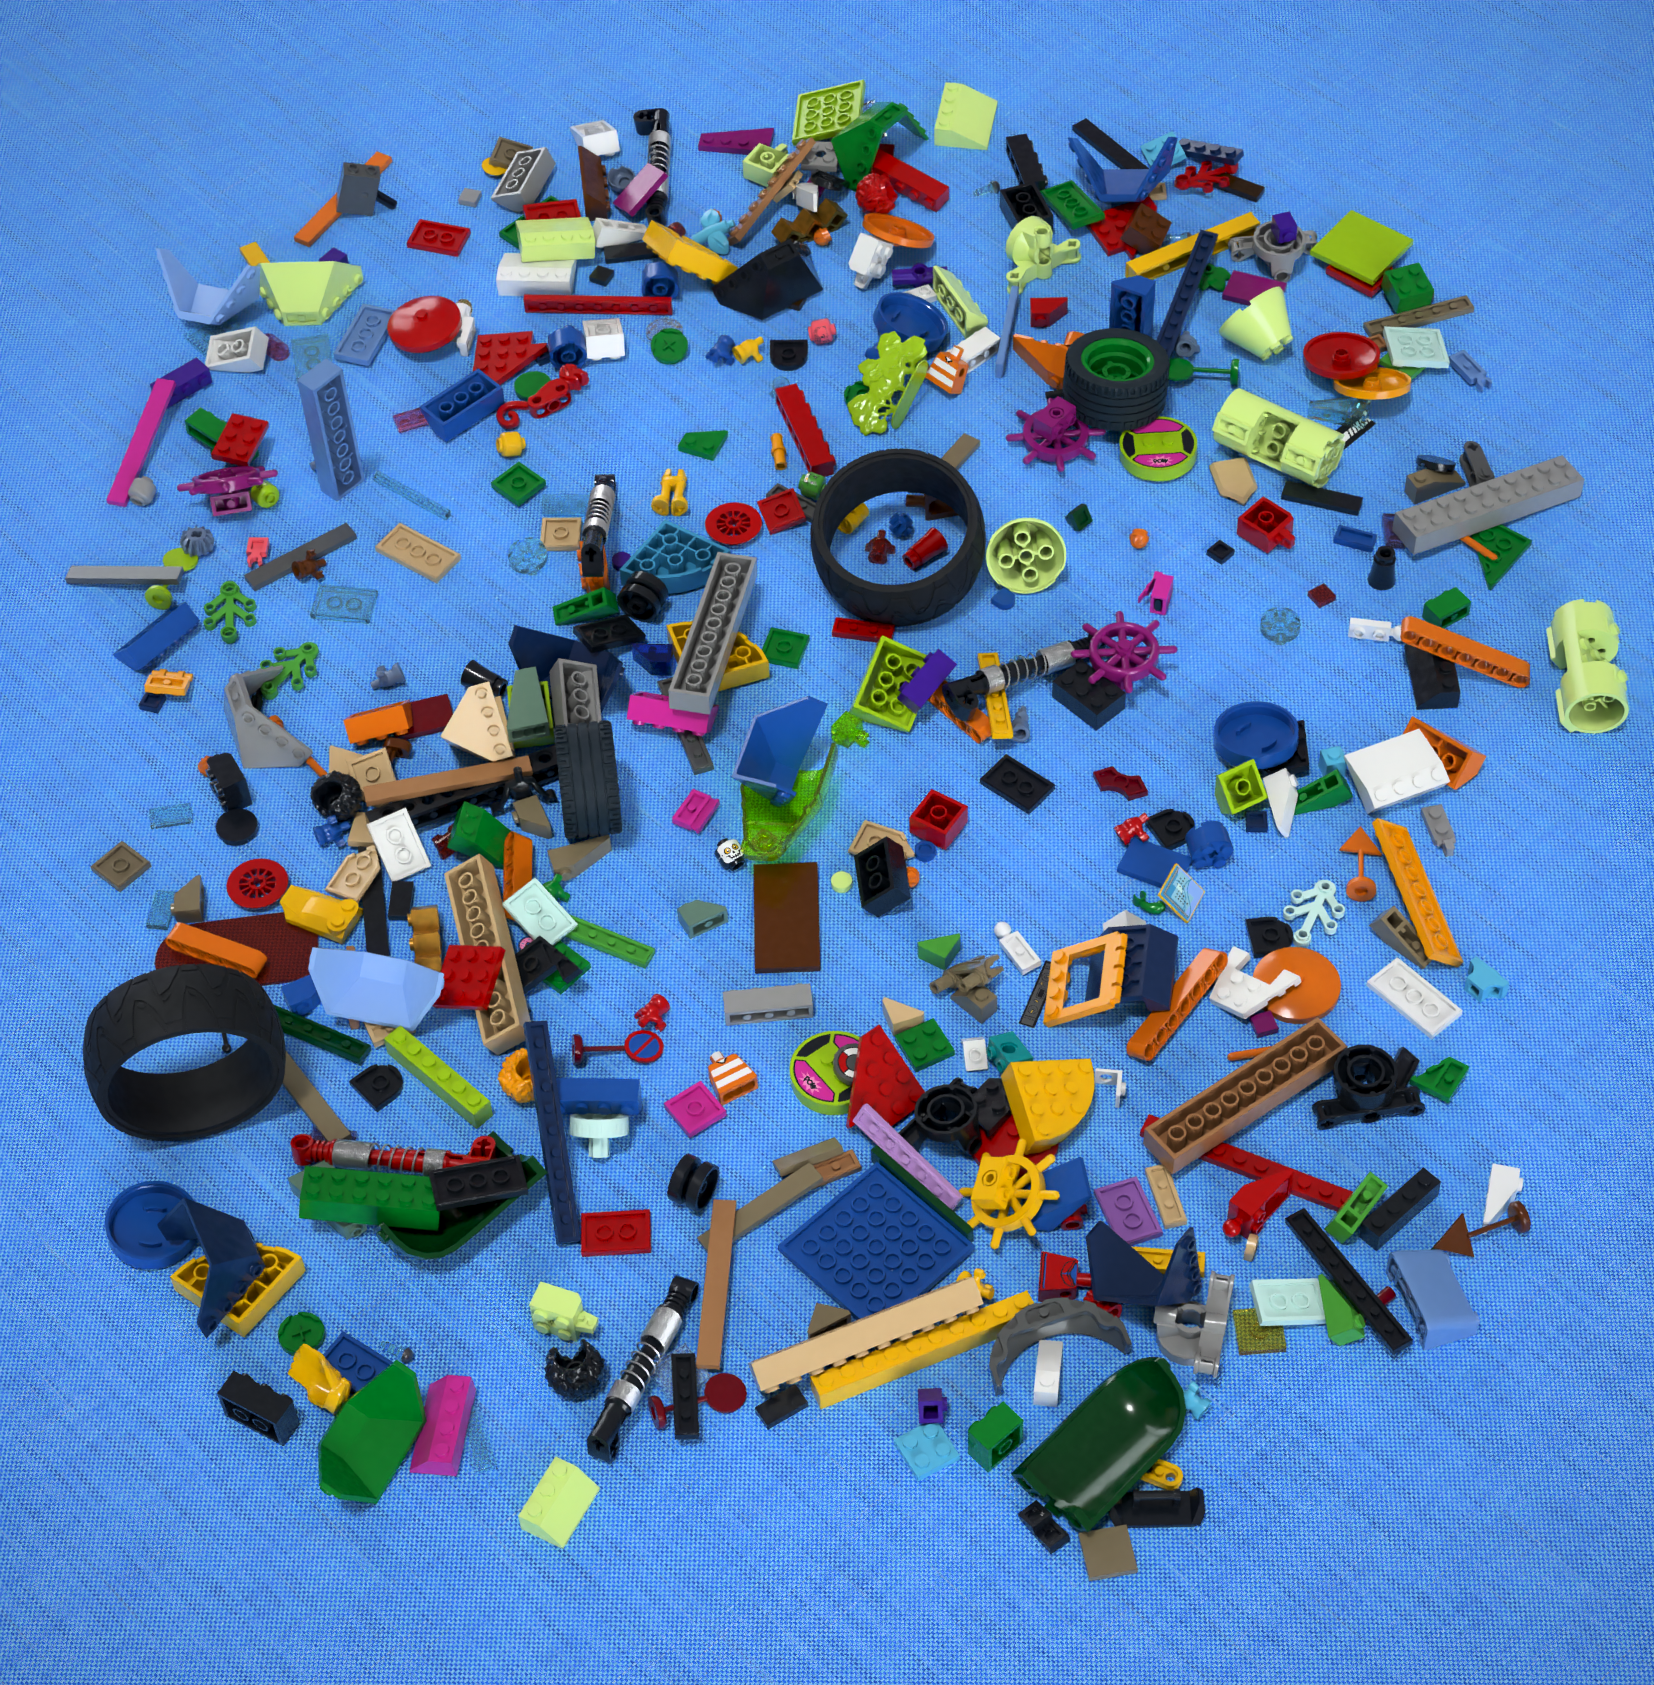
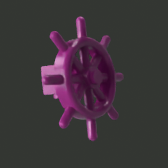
M1057 396L1055 399L1049 398L1047 406L1032 415L1018 410L1016 416L1025 421L1023 433L1008 434L1006 440L1008 442H1024L1026 449L1030 452L1023 458L1024 464H1029L1037 457L1044 461L1056 462L1057 470L1063 472L1065 469L1064 461L1071 460L1080 454L1090 460H1094L1096 454L1086 448L1089 436L1104 435L1106 430L1088 428L1087 424L1076 419V406ZM1072 425L1077 428L1074 430H1067ZM1079 437V439L1076 442L1070 438ZM1035 440L1043 441L1040 444H1038ZM1065 444L1068 447L1062 448L1061 445Z
M264 466L223 468L194 476L192 482L179 484L177 490L179 492L189 491L190 495L210 494L213 516L251 511L253 504L249 487L262 485L263 479L276 477L278 471L275 469L265 471Z
M1117 611L1115 614L1116 623L1108 624L1099 630L1088 623L1083 624L1082 629L1093 636L1089 649L1073 650L1071 656L1073 658H1089L1092 667L1096 671L1088 678L1090 684L1096 683L1103 676L1120 689H1125L1126 693H1131L1133 691L1132 682L1141 680L1149 674H1152L1161 681L1167 678L1164 672L1156 668L1159 654H1174L1178 649L1175 645L1159 646L1156 637L1152 633L1160 625L1158 620H1153L1148 626L1143 627L1136 623L1124 622L1123 612ZM1118 636L1119 641L1116 642L1111 638ZM1126 636L1134 638L1131 641L1127 640ZM1141 642H1143L1147 647H1136V646H1137L1138 644H1140ZM1102 643L1110 647L1106 649H1099ZM1101 657L1111 658L1104 662Z

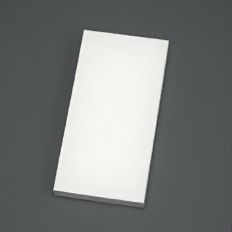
M1398 957L1367 981V987L1431 1040L1462 1015V1009Z

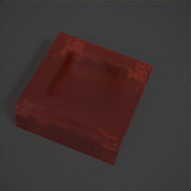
M1325 583L1309 590L1307 595L1319 609L1336 600V595Z

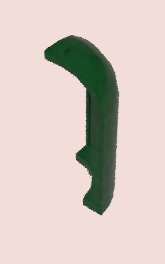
M492 1131L488 1136L495 1140L497 1158L513 1156V1148ZM520 1154L527 1188L529 1189L548 1172L533 1155L525 1156ZM520 1196L441 1210L438 1231L387 1226L384 1222H381L374 1231L377 1238L383 1244L387 1243L391 1248L403 1255L418 1260L439 1259L459 1249Z
M1147 1357L1138 1359L1110 1375L1077 1406L1011 1475L1031 1497L1036 1494L1046 1503L1044 1507L1056 1518L1059 1519L1063 1516L1069 1521V1526L1083 1532H1089L1173 1445L1182 1431L1186 1414L1184 1392L1176 1376L1170 1370V1364L1162 1357Z

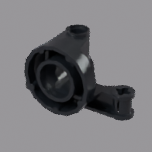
M1355 1045L1345 1049L1338 1055L1333 1070L1334 1084L1339 1091L1338 1098L1320 1100L1312 1105V1111L1316 1113L1318 1120L1316 1123L1317 1128L1320 1130L1331 1129L1344 1121L1361 1119L1364 1123H1372L1379 1120L1381 1115L1401 1113L1408 1116H1417L1422 1114L1426 1108L1421 1103L1420 1089L1418 1087L1410 1086L1396 1089L1398 1071L1395 1061L1386 1051L1373 1045Z
M959 1077L955 1078L950 1084L932 1087L920 1096L915 1104V1117L899 1134L917 1152L922 1143L928 1138L944 1144H953L969 1155H974L982 1144L978 1124V1105L973 1095L977 1088L968 1086Z

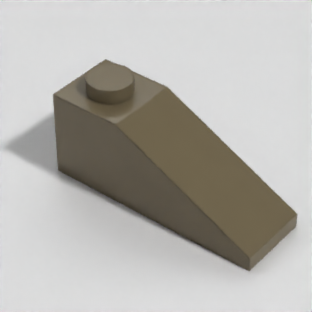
M1423 469L1407 475L1404 492L1415 505L1465 486L1466 483L1456 470L1450 472V470L1440 472Z
M609 835L547 850L553 876L560 874L563 877L562 881L579 876L612 851Z
M1395 906L1383 911L1369 925L1384 943L1421 969H1424L1432 961L1425 955L1424 947L1417 936L1415 928Z

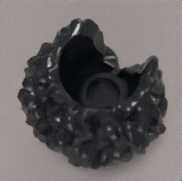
M333 770L331 773L318 778L311 787L310 797L315 809L324 816L335 815L338 822H344L348 818L355 817L356 811L362 808L360 803L362 802L363 791L353 776Z
M581 1339V1346L573 1359H570L568 1356H561L558 1349L554 1346L549 1350L545 1359L547 1365L544 1368L546 1372L544 1377L548 1382V1387H552L556 1393L568 1396L570 1399L578 1398L581 1394L592 1393L599 1386L600 1378L605 1371V1359L601 1358L599 1351L589 1342H586L585 1339Z

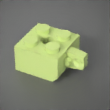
M759 143L742 161L743 178L768 187L767 182L773 176H776L778 174L777 169L788 161L786 159L789 155L788 146L781 143L774 149Z
M541 1281L529 1304L534 1328L543 1334L551 1333L557 1335L565 1341L572 1340L577 1342L581 1332L594 1334L599 1323L598 1317L583 1311L582 1300L578 1293Z

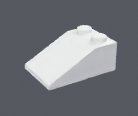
M605 120L570 127L577 146H583L597 156L615 155V152L620 151L617 130Z
M619 318L582 321L587 359L598 361L604 357L619 359L621 356H625L624 334Z
M256 326L210 336L205 365L209 370L250 373L263 370L269 338Z

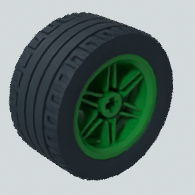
M1107 328L1086 333L1077 338L1070 345L1066 353L1063 399L1076 406V419L1095 428L1124 431L1145 426L1154 421L1164 410L1169 379V356L1156 340L1137 331Z
M604 720L599 721V723L592 721L589 724L582 722L578 723V725L576 723L567 724V726L565 724L556 725L554 727L565 837L572 839L577 838V836L584 838L587 835L593 837L598 836V834L603 836L609 835V833L611 835L621 833L622 819L611 722Z

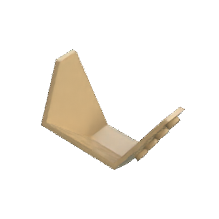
M489 681L468 687L440 737L450 746L490 763L516 758L513 743H509L507 719L501 696L494 697Z

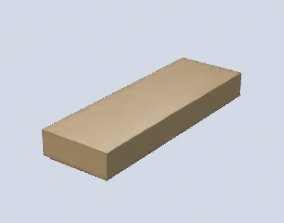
M1163 1164L1145 1168V1175L1164 1229L1187 1225V1218L1171 1173Z

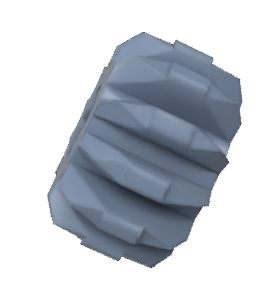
M197 526L195 528L188 527L187 531H182L180 545L184 554H189L190 557L197 555L199 558L200 555L206 556L207 552H212L214 537L210 529H205L204 526L197 528Z

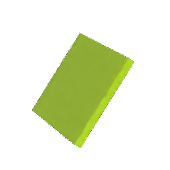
M859 80L798 94L792 136L793 145L796 146L802 139L807 140L810 137L815 141L832 138L863 113L865 81Z
M1350 210L1310 250V255L1373 286L1384 272L1413 245L1414 240Z

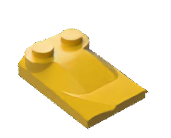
M290 885L280 900L286 922L340 944L345 942L363 915V908L358 907V903L353 899L339 900L295 885Z

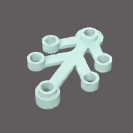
M1320 880L1313 889L1303 892L1296 889L1291 892L1290 900L1294 904H1301L1303 900L1316 897L1314 902L1299 907L1288 905L1283 909V917L1286 920H1293L1297 916L1308 913L1302 928L1294 933L1293 943L1296 947L1307 948L1310 945V931L1317 916L1324 925L1325 933L1329 935L1336 933L1337 922L1330 919L1323 907V903L1325 900L1332 909V916L1337 919L1344 916L1345 907L1342 904H1338L1335 899L1336 887L1331 881Z

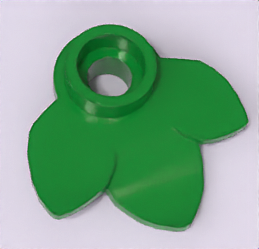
M1208 263L1199 288L1204 291L1210 286L1223 292L1226 284L1225 281L1230 279L1231 274L1222 267H1214Z

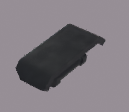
M1198 1487L1190 1491H1180V1488L1152 1491L1133 1489V1492H1127L1109 1510V1516L1114 1526L1127 1524V1528L1195 1527L1201 1524L1205 1514L1203 1489Z

